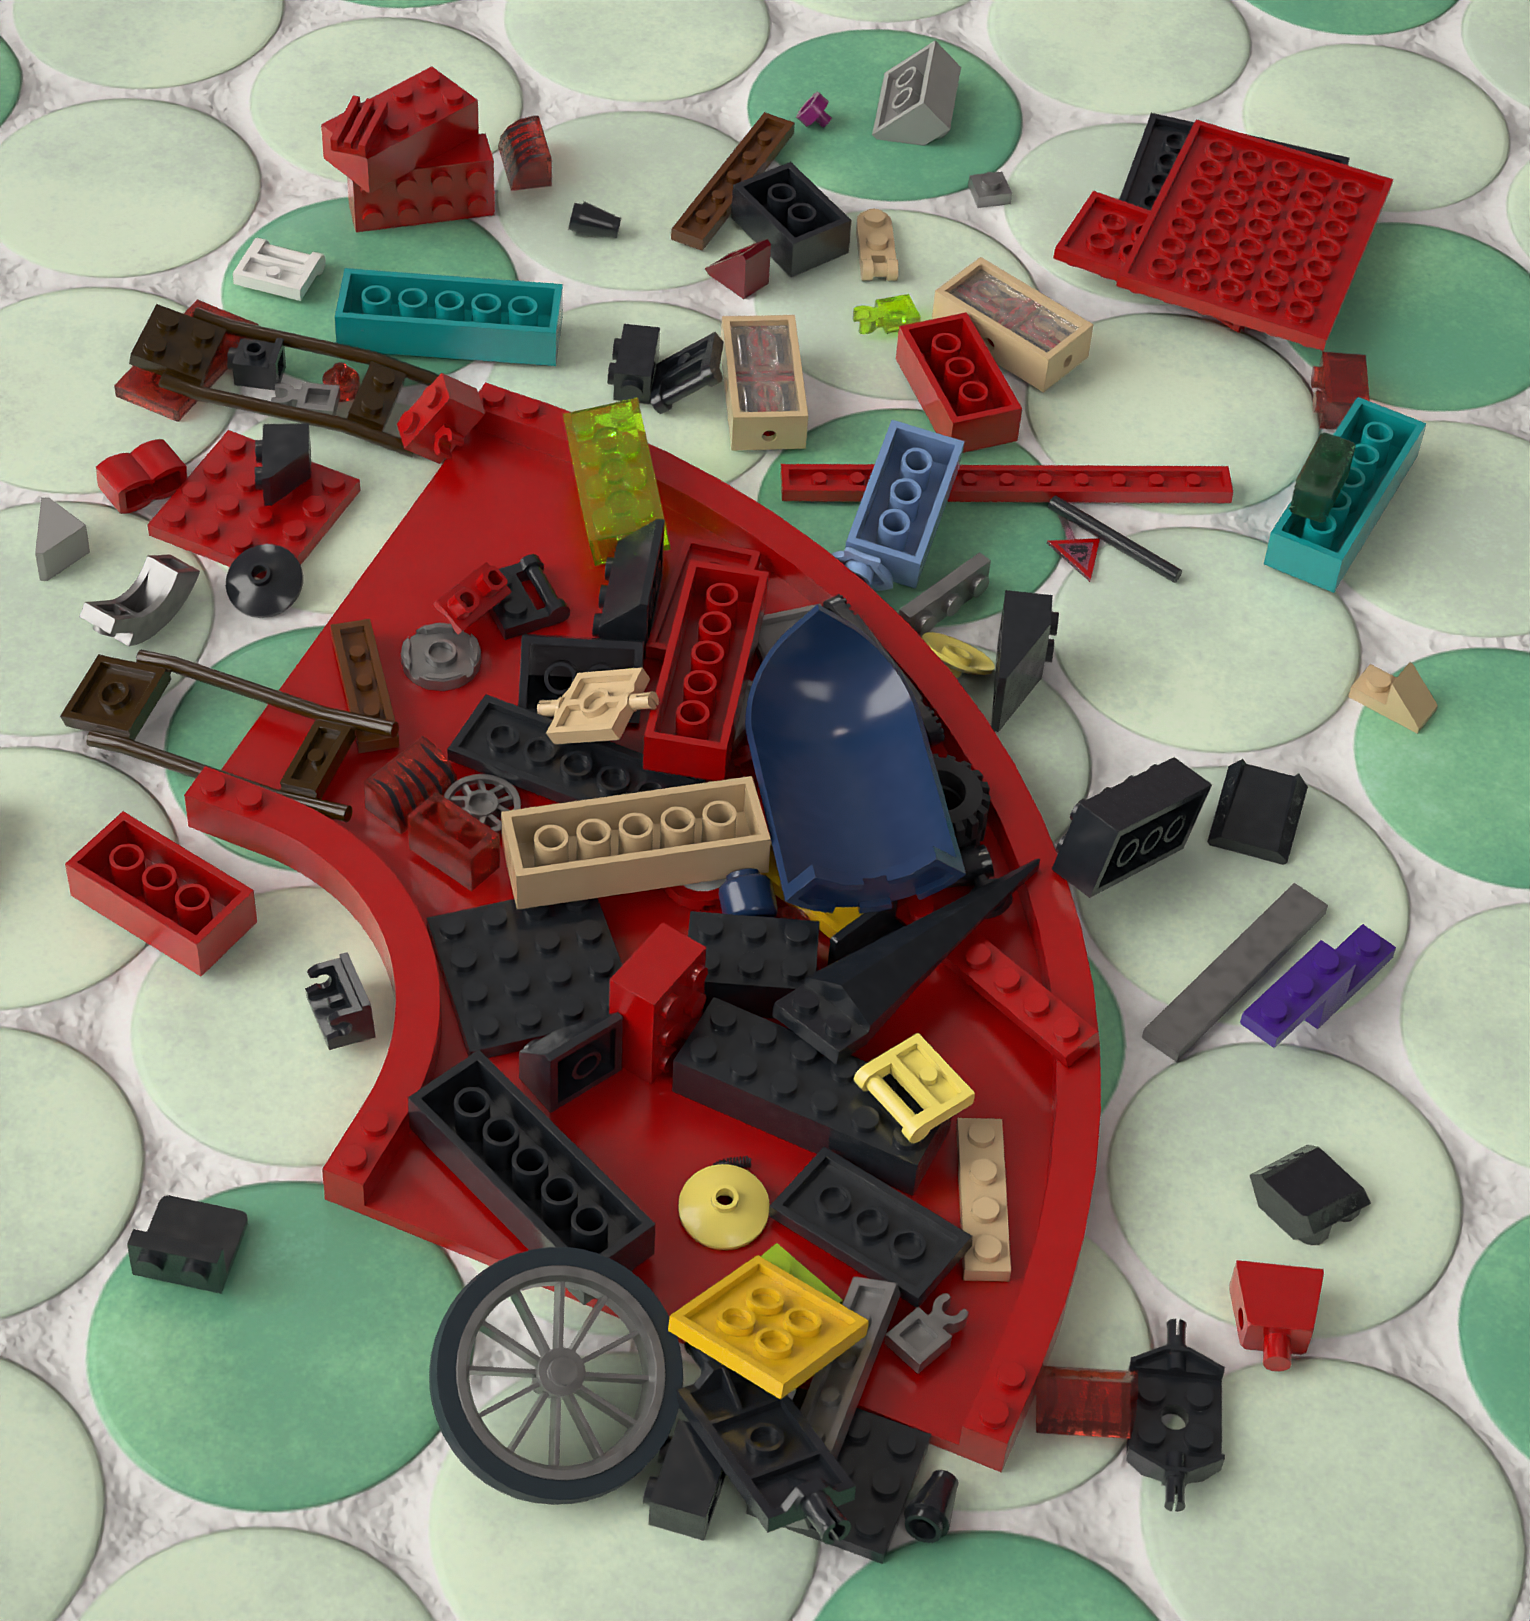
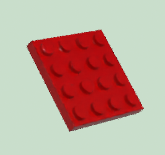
M228 430L147 524L148 534L151 537L228 567L245 550L263 544L278 545L289 550L301 565L361 491L360 479L311 461L310 479L274 505L264 506L263 490L255 489V467H262V463H256L255 440ZM267 571L259 573L256 577L263 579Z

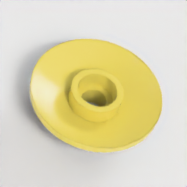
M927 632L922 636V639L949 668L955 678H959L962 672L974 675H989L995 669V664L988 656L963 641L934 632Z
M720 1164L706 1167L690 1177L680 1193L678 1210L684 1229L695 1241L716 1250H733L748 1245L761 1234L768 1221L770 1205L766 1189L756 1176L741 1167ZM719 1196H729L733 1202L729 1205H721L716 1199Z

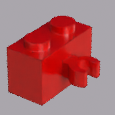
M441 373L431 385L426 387L421 397L409 410L403 413L397 422L404 449L438 464H441L445 458L450 460L452 458L451 451L457 445L460 447L464 445V437L485 415V411L477 388Z

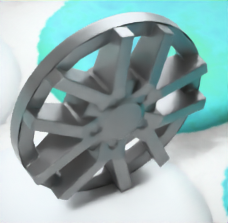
M475 774L459 779L447 789L443 797L442 809L444 819L454 830L458 831L459 836L464 837V835L475 837V841H481V838L502 834V822L496 817L501 818V812L510 811L506 808L514 805L513 810L521 809V802L517 790L508 781L494 775ZM477 783L479 790L471 792L468 785ZM484 783L493 784L497 787L488 791ZM460 789L464 796H454ZM505 793L509 794V796L497 799ZM473 822L479 823L477 829L469 826ZM488 824L492 828L485 829V826Z

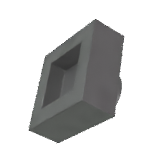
M1002 171L969 175L968 187L977 208L1011 204L1012 192Z

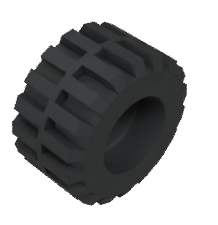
M932 754L959 851L971 844H974L975 847L980 846V841H983L985 837L991 796L989 795L990 788L988 782L983 781V775L979 770L972 771V764L965 760L960 763L955 761L956 757L947 755L946 758H941L938 754Z

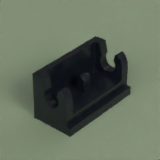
M348 952L339 954L340 958L315 964L307 970L310 978H317L321 975L329 976L327 981L305 988L307 1000L329 1050L376 1038L371 1003Z

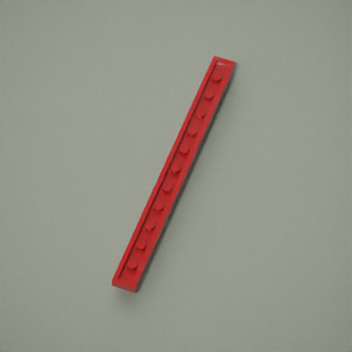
M781 464L782 501L861 502L875 464ZM960 465L947 502H1050L1052 497L1056 495L1066 502L1231 503L1234 492L1229 466Z

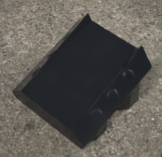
M1244 759L1229 765L1207 842L1210 846L1281 865L1288 863L1308 789L1307 784L1299 773L1295 776L1246 764Z
M1307 1144L1249 1175L1258 1207L1293 1240L1299 1239L1308 1245H1320L1328 1239L1332 1225L1339 1221H1352L1360 1214L1362 1208L1371 1204L1365 1189L1318 1146Z

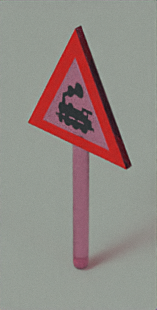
M1057 514L1068 540L1047 541V544L1090 582L1100 539H1076L1068 520Z

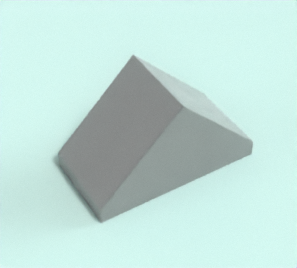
M41 498L35 556L40 581H48L90 553L86 525L51 498Z

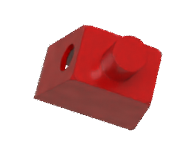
M1236 1260L1229 1284V1291L1239 1342L1244 1349L1263 1351V1366L1266 1369L1276 1372L1288 1370L1291 1367V1354L1302 1355L1307 1352L1315 1326L1324 1269Z

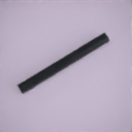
M1055 495L1050 500L1048 509L1173 583H1176L1180 578L1182 569Z

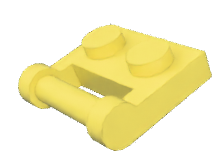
M919 1033L868 1062L854 1076V1082L863 1091H870L903 1127L902 1134L912 1144L921 1141L931 1129L974 1102L975 1092ZM891 1074L924 1110L915 1114L882 1078Z

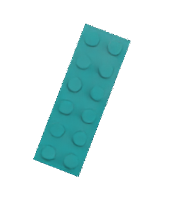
M344 268L335 312L336 343L392 355L556 366L563 320V284Z
M1357 397L1271 531L1264 565L1334 593L1416 460L1427 423Z

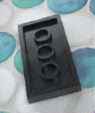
M823 1147L769 1206L771 1218L864 1276L873 1280L897 1283L901 1293L900 1298L916 1308L923 1304L972 1247V1235L826 1147Z

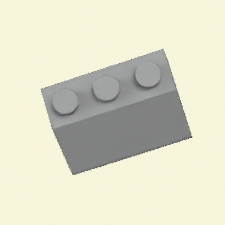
M936 40L884 73L872 133L877 140L924 146L934 139L943 138L949 132L961 67Z

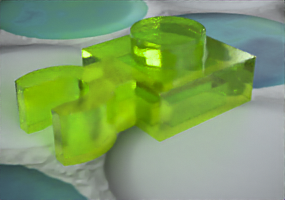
M904 294L876 299L874 307L867 305L857 306L853 308L852 319L854 322L859 321L860 334H870L876 328L881 327L888 334L898 332L899 326L920 322L921 316L910 295Z

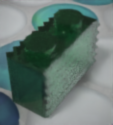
M1325 432L1319 435L1295 481L1294 494L1291 497L1292 500L1289 507L1291 513L1319 523L1326 522V518L1329 512H1331L1336 498H1338L1346 479H1348L1356 448L1354 442Z

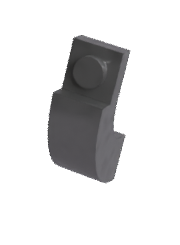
M170 554L148 555L139 576L125 593L112 600L84 602L79 617L92 623L93 630L102 635L113 637L127 646L140 644L156 635L177 614L191 593L200 571Z

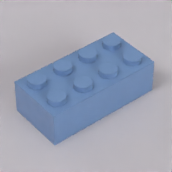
M891 420L848 535L845 548L851 547L860 552L879 557L881 564L892 574L893 582L916 589L960 467L965 441Z

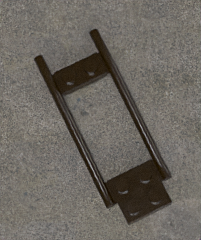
M158 304L155 305L130 354L129 360L130 365L162 376L159 387L188 398L297 423H309L311 426L348 434L413 458L415 453L404 449L402 439L383 432L406 378L429 386L439 376L437 373L376 351L239 322L196 307L193 317ZM226 334L275 343L276 338H283L285 347L369 365L347 418L208 388L202 385L225 340Z
M142 649L137 653L136 662L98 654L60 715L65 726L89 731L86 738L88 746L125 754L195 779L203 768L207 766L296 800L328 818L344 822L350 821L353 814L352 807L322 800V797L356 738L355 731L360 730L395 738L399 732V723L395 721L325 707L179 657ZM171 672L315 720L281 779L280 790L135 741L172 679L170 676Z

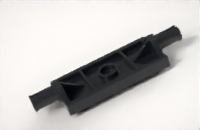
M685 1341V1351L691 1355L701 1369V1374L694 1384L677 1390L679 1408L767 1533L808 1518L825 1544H834V1539L829 1533L830 1531L838 1542L847 1537L851 1524L837 1506L855 1500L856 1486L788 1394L782 1399L777 1398Z

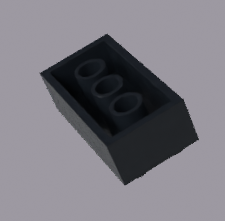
M1173 757L1159 765L1153 764L1148 770L1136 776H1129L1124 782L1116 786L1106 787L1099 794L1089 799L1080 800L1071 811L1070 819L1072 822L1067 833L1057 844L1056 852L1058 855L1052 870L1091 898L1184 849L1212 784Z

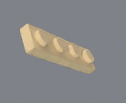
M958 1118L956 1137L961 1229L972 1235V1247L962 1257L963 1280L1009 1281L1011 1263L1002 1119Z

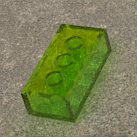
M638 398L563 414L588 541L595 566L605 564L607 557H614L618 541L656 519L664 520ZM666 525L664 531V551L671 549Z

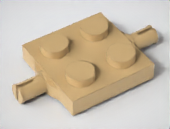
M643 668L577 673L570 688L562 697L557 700H540V704L537 705V712L545 717L554 716L546 732L554 744L620 740L633 712L643 709H656L659 699L653 691L643 693L650 680Z

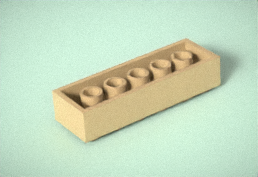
M752 776L501 812L502 846L517 909L726 879L728 874L741 869H758L760 874L769 872L771 839Z

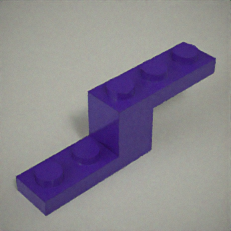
M1364 924L1359 926L1336 949L1320 940L1242 1013L1240 1024L1273 1048L1280 1044L1304 1020L1316 1029H1319L1393 958L1396 947Z

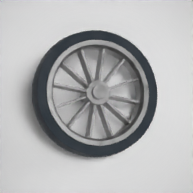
M570 1247L532 1249L511 1255L484 1269L459 1292L449 1306L436 1334L431 1352L429 1367L431 1402L437 1423L449 1447L461 1463L485 1484L501 1493L532 1503L555 1505L585 1502L604 1496L623 1486L640 1473L658 1453L673 1428L679 1411L677 1390L683 1388V1361L678 1338L675 1334L668 1331L670 1319L668 1313L653 1291L629 1269L610 1258L583 1249ZM554 1286L552 1350L549 1348L521 1291L535 1287ZM565 1287L580 1290L598 1299L569 1348L563 1347ZM508 1297L511 1298L541 1357L485 1321L488 1315L503 1300ZM607 1305L619 1316L630 1333L581 1358L576 1353V1350L603 1306ZM478 1331H481L534 1366L535 1369L470 1366L471 1352ZM633 1338L640 1357L642 1375L585 1371L584 1363ZM469 1375L532 1378L531 1386L478 1413L471 1393ZM583 1382L642 1384L641 1397L634 1418L583 1386ZM531 1391L540 1394L508 1447H505L493 1436L482 1420V1417ZM573 1393L628 1428L621 1439L606 1453H603ZM561 1397L593 1458L591 1461L570 1466H559ZM551 1398L548 1465L523 1458L514 1453L546 1399Z

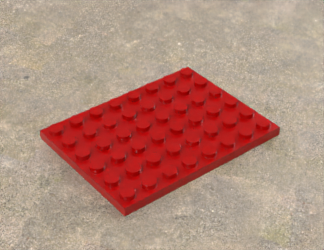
M1196 119L1118 275L1116 286L1136 294H1143L1162 300L1167 304H1175L1197 311L1202 315H1210L1232 322L1238 326H1245L1273 337H1280L1308 348L1324 351L1388 198L1394 179Z

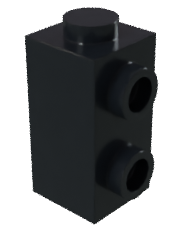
M624 324L621 338L614 339L612 358L616 360V363H609L607 384L614 385L613 400L650 404L655 369L660 353V327Z

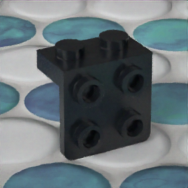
M170 1195L162 1197L159 1200L147 1232L133 1229L128 1240L127 1248L132 1275L222 1294L248 1225L247 1214L241 1210Z

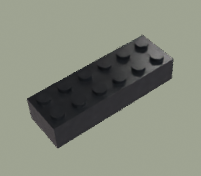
M713 997L673 1060L672 1092L815 1154H818L823 1147H826L885 1184L912 1196L949 1133L952 1117L931 1129L921 1141L912 1144L902 1134L903 1127L870 1091H863L854 1082V1076L857 1071L868 1062L850 1055L838 1064H835L792 1030ZM891 1074L882 1078L915 1114L924 1110Z
M480 1050L408 1097L410 1129L529 1250L546 1247L583 1249L610 1258L630 1271L654 1255L656 1224ZM566 1287L583 1306L595 1298L580 1290Z

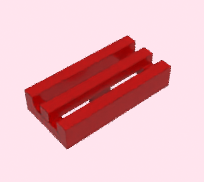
M353 95L330 138L331 151L366 158L388 115V102L380 101L377 106L374 105V99L367 98L364 103H361L360 96ZM373 115L359 144L354 145L357 137L360 136L368 116Z

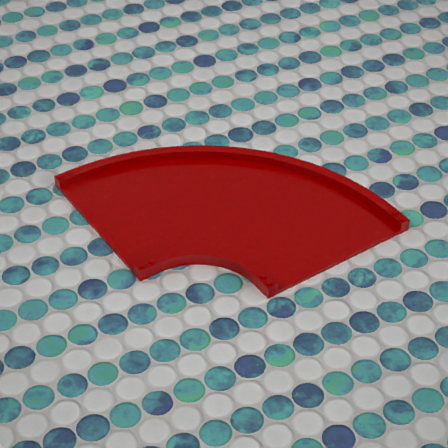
M486 382L478 392L485 415L464 437V445L462 447L457 445L452 450V458L444 461L278 690L325 707L349 712L331 637V625L366 619L371 620L395 722L399 723V747L359 753L356 739L352 743L322 797V800L351 806L353 814L350 821L344 822L328 818L296 800L207 766L203 768L184 794L188 827L276 860L321 886L337 899L362 926L376 947L387 970L396 1004L391 1042L383 1067L372 1090L322 1168L325 1200L488 1266L511 1255L529 1251L410 1129L408 1108L409 1096L468 1057L427 929V918L514 899L502 846V834L481 838V841H475V837L459 836L458 831L454 830L447 823L443 815L442 802L444 794L451 786V781L443 769L428 756L420 743L448 765L455 778L454 783L470 775L483 774L448 760L447 749L485 694L518 706L522 635L504 640L488 611L464 630V633L470 636L472 633L477 638L481 648L479 672L467 684L446 691L427 690L414 684L404 674L401 664V650L406 638L409 636L410 639L416 634V630L422 626L435 623L451 624L447 617L433 606V603L487 561L490 566L494 565L500 569L519 563L523 557L529 554H537L544 564V574L557 596L565 600L571 612L564 622L526 634L599 638L592 636L595 613L602 614L603 609L599 608L601 585H608L609 580H605L607 557H614L618 541L656 519L665 520L663 577L654 622L685 536L761 551L758 571L769 572L764 615L821 604L823 607L825 600L838 594L843 595V598L847 599V604L851 605L849 609L854 611V615L858 614L921 694L924 706L930 707L935 712L934 717L937 716L939 718L936 723L941 722L945 738L943 742L931 748L932 754H938L941 758H946L947 755L956 757L955 761L960 763L965 760L972 764V771L979 770L983 775V781L988 782L990 788L989 795L991 796L985 837L983 841H980V845L984 844L992 860L994 876L989 879L1000 878L1035 859H1040L1038 871L1012 893L1013 902L1011 906L999 916L984 919L975 930L1098 1031L1094 985L1082 927L1068 882L1052 870L1058 854L1042 815L1015 763L984 714L949 668L917 632L866 582L821 545L770 509L724 481L665 450L613 427ZM530 580L521 582L536 610L545 608ZM756 652L749 676L750 681L754 680L761 665ZM646 657V660L644 659L643 669L650 680L643 693L656 692L663 660ZM268 704L221 770L280 790V781L315 720ZM651 709L640 710V722L628 723L620 740H610V742L643 754L644 734ZM747 734L736 749L731 752L725 780L738 778V772L732 761L739 758L736 750L749 744ZM414 759L422 763L438 779L442 787L441 800L438 789L416 764ZM397 762L410 769L424 784L430 798V809H428L426 801L417 785ZM394 774L400 777L411 791L419 818L415 815L407 795ZM373 778L385 783L394 791L405 817L406 827L397 816L387 791ZM756 781V782H754V785H755V788H756V792H757V795H758V798H759V802H760V805H761V808H762V812H763V815H764V818H765V822H766V825H767L766 816H765V812H764V808H763V803H762V799H761V795H760V791H759V786H758V782ZM477 783L468 785L471 792L479 790ZM484 783L488 791L497 787L493 784ZM512 785L519 794L521 809L559 804L556 801ZM460 789L454 796H464ZM505 793L497 799L509 796V794ZM512 805V806H510V807H508V808H506V809H508V810H513V809H514V805ZM473 822L469 827L477 829L479 823ZM486 824L485 829H486V828H492V827H490L488 824ZM974 885L944 888L933 894V896L944 905H947L969 894ZM663 888L598 897L622 965L662 922L688 936L690 911L722 914L721 907L715 908V905L704 906V910H693L681 906L667 896ZM775 895L778 906V913L775 918L807 920ZM915 895L898 900L897 909ZM820 930L816 972L828 965L831 939ZM941 962L888 1019L867 1045L853 1053L852 1056L870 1062L919 1033L975 1092L973 1104L952 1116L950 1131L914 1195L912 1196L894 1188L960 1229L957 1119H1002L1011 1274L1009 1281L963 1280L961 1258L919 1308L929 1315L933 1310L935 1300L940 1295L948 1293L951 1296L950 1305L943 1312L949 1316H955L965 1308L968 1311L965 1327L959 1332L949 1333L952 1336L951 1346L919 1374L884 1344V1336L857 1408L931 1434L930 1444L1002 1473L1033 1402L1060 1332L1079 1263L1096 1175L1101 1116L1100 1042L1067 1068ZM765 1018V1019H767V1020H769V1021H772V1022H774V1023H776V1024H779V1025H781V1026H783V1027H786L784 1024H782V1023H781L780 1021H778L777 1019H774V1018ZM520 1051L488 1058L656 1224L654 1255L631 1272L638 1276L653 1291L669 1317L755 1256L759 1255L761 1257L776 1243L838 1295L843 1302L853 1277L869 1279L770 1217V1214L764 1230L754 1241L733 1250L708 1248L695 1241L686 1232L679 1217V1197L685 1183L696 1172L713 1165L716 1161L719 1162V1159L723 1161V1158H725L727 1162V1157L729 1161L730 1157H732L733 1162V1157L736 1160L737 1156L738 1159L741 1156L743 1163V1155L745 1156V1162L747 1155L748 1161L751 1158V1167H747V1169L744 1167V1169L760 1180L766 1189L769 1205H771L817 1154L672 1092L673 1068L667 1073L662 1072L650 1084L622 1067V1070L550 1113L519 1078ZM719 1196L716 1199L721 1205H729L733 1202L729 1196ZM542 1286L554 1292V1286ZM565 1287V1297H568V1298H570V1299H573V1300H575V1301L580 1302V1301ZM594 1298L585 1305L593 1308L598 1299ZM899 1298L886 1333L913 1312L916 1307ZM607 1305L603 1306L602 1312L619 1318ZM677 1336L679 1343L684 1344L685 1341ZM814 1375L798 1387L808 1390Z

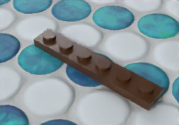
M764 112L671 228V240L703 251L731 215L733 185L764 173L793 136L795 123Z

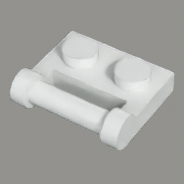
M255 238L234 270L233 281L235 285L301 301L315 277L322 274L326 258L321 253L312 252L310 255L270 245L268 240Z

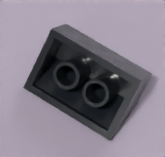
M656 519L617 542L614 557H607L605 580H609L608 585H601L599 608L603 609L602 614L595 613L593 621V637L645 640V660L646 644L653 627L663 577L665 520Z
M537 634L522 635L518 706L538 714L537 705L540 704L539 701L557 700L562 697L570 688L577 673L643 668L645 640ZM640 710L633 712L628 723L640 722Z

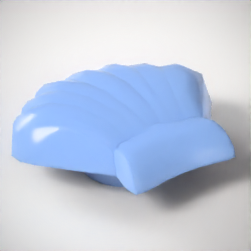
M846 547L844 551L832 553L836 559L866 582L874 591L893 588L892 574L881 564L879 557L860 552L851 547Z

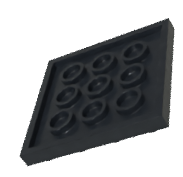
M598 898L517 909L515 899L427 918V929L468 1057L478 1050L487 1058L522 1051L532 1040L542 1039L555 1030L609 1014L610 979L622 967V963Z

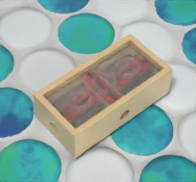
M982 257L935 290L932 319L967 312L995 362L1043 393L1089 356L1094 324Z
M795 315L722 316L721 339L724 341L721 361L731 451L806 449L808 410Z

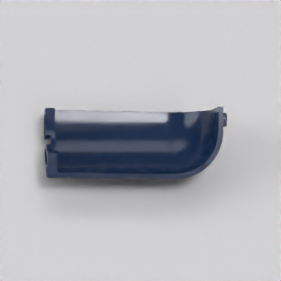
M817 604L777 640L764 658L753 680L745 715L746 734L785 901L801 908L824 913H833L835 907H858L859 914L892 909L891 902L915 894L919 900L931 896L955 883L966 875L921 712L910 686L894 662L867 634L849 621Z

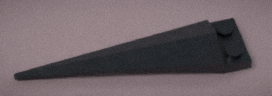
M1035 859L807 976L805 984L774 1002L772 1016L832 1062L838 1064L867 1045L933 970L987 916L1038 871L1040 859Z

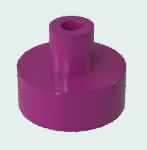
M816 92L804 103L798 111L796 118L806 127L816 121L824 128L832 119L824 111L829 101L820 92Z

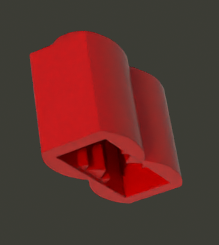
M156 439L142 443L130 453L116 454L100 462L96 466L97 483L100 490L120 514H127L146 507L153 500L166 499L172 496L187 479V466L164 439Z

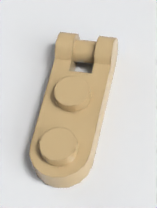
M879 209L866 210L859 214L856 225L861 280L873 281V277H886L887 281H897L898 260L896 259L891 218Z

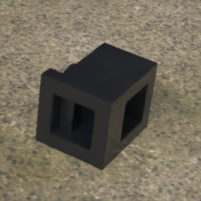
M276 338L275 343L240 339L238 348L230 347L227 367L229 370H233L234 385L275 391V384L281 383L286 368L284 339Z

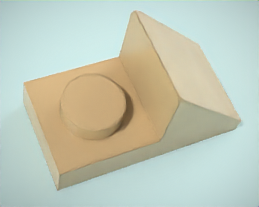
M1411 662L1408 663L1398 677L1370 664L1351 686L1348 696L1417 734L1435 713L1438 706Z

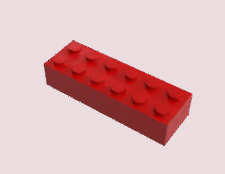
M696 560L689 561L655 692L659 702L656 705L657 708L650 711L644 734L643 769L712 781L725 780L765 613L769 572Z

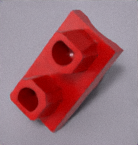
M486 561L437 599L433 606L447 617L454 631L459 635L509 596L512 591L507 586L508 581L500 570L494 565L490 566Z

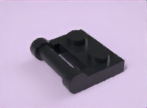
M716 332L709 334L656 364L650 400L653 408L659 414L672 409V404L707 385L713 387L722 382L723 376L720 370V362L724 341Z
M529 554L523 557L519 563L499 569L507 579V586L512 592L493 607L489 613L504 640L559 624L570 616V608L565 600L557 596L543 572L544 564L537 554ZM527 580L532 582L545 608L536 610L521 582Z

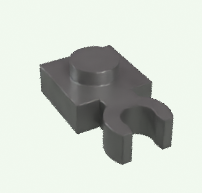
M303 382L301 389H294L289 384L278 383L275 384L276 397H272L271 401L336 415L340 400V386Z
M948 1293L940 1295L935 1300L933 1310L929 1315L917 1307L886 1333L884 1344L917 1374L951 1346L952 1336L949 1333L959 1332L966 1325L968 1311L965 1308L955 1316H949L943 1312L950 1305L951 1296Z

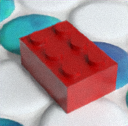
M664 922L656 928L610 979L609 1014L618 1012L623 1017L622 1067L650 1084L662 1072L667 1073L673 1068V1060L703 1015V1006L706 1002V995L704 994V982L708 973V969L705 967L706 947Z

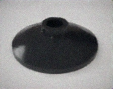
M273 544L257 545L242 552L229 567L225 582L226 592L233 606L241 613L254 618L273 617L291 607L300 595L303 586L302 567L297 558L289 550ZM267 571L263 579H255L259 573Z

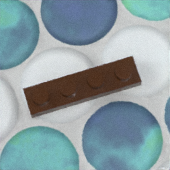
M366 619L332 624L331 637L349 712L395 721L371 620ZM360 730L355 731L359 753L399 747V734L392 738Z

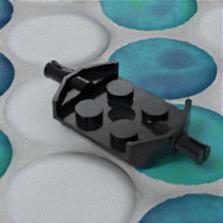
M1170 1319L1166 1323L1167 1344L1130 1359L1128 1367V1400L1131 1412V1426L1126 1438V1461L1142 1476L1161 1481V1486H1165V1509L1172 1511L1175 1502V1512H1179L1185 1509L1186 1484L1203 1482L1221 1471L1225 1460V1454H1222V1378L1225 1367L1186 1345L1187 1323L1179 1319L1176 1335V1319ZM1167 1414H1174L1182 1418L1186 1426L1178 1430L1170 1429L1163 1424L1161 1418Z

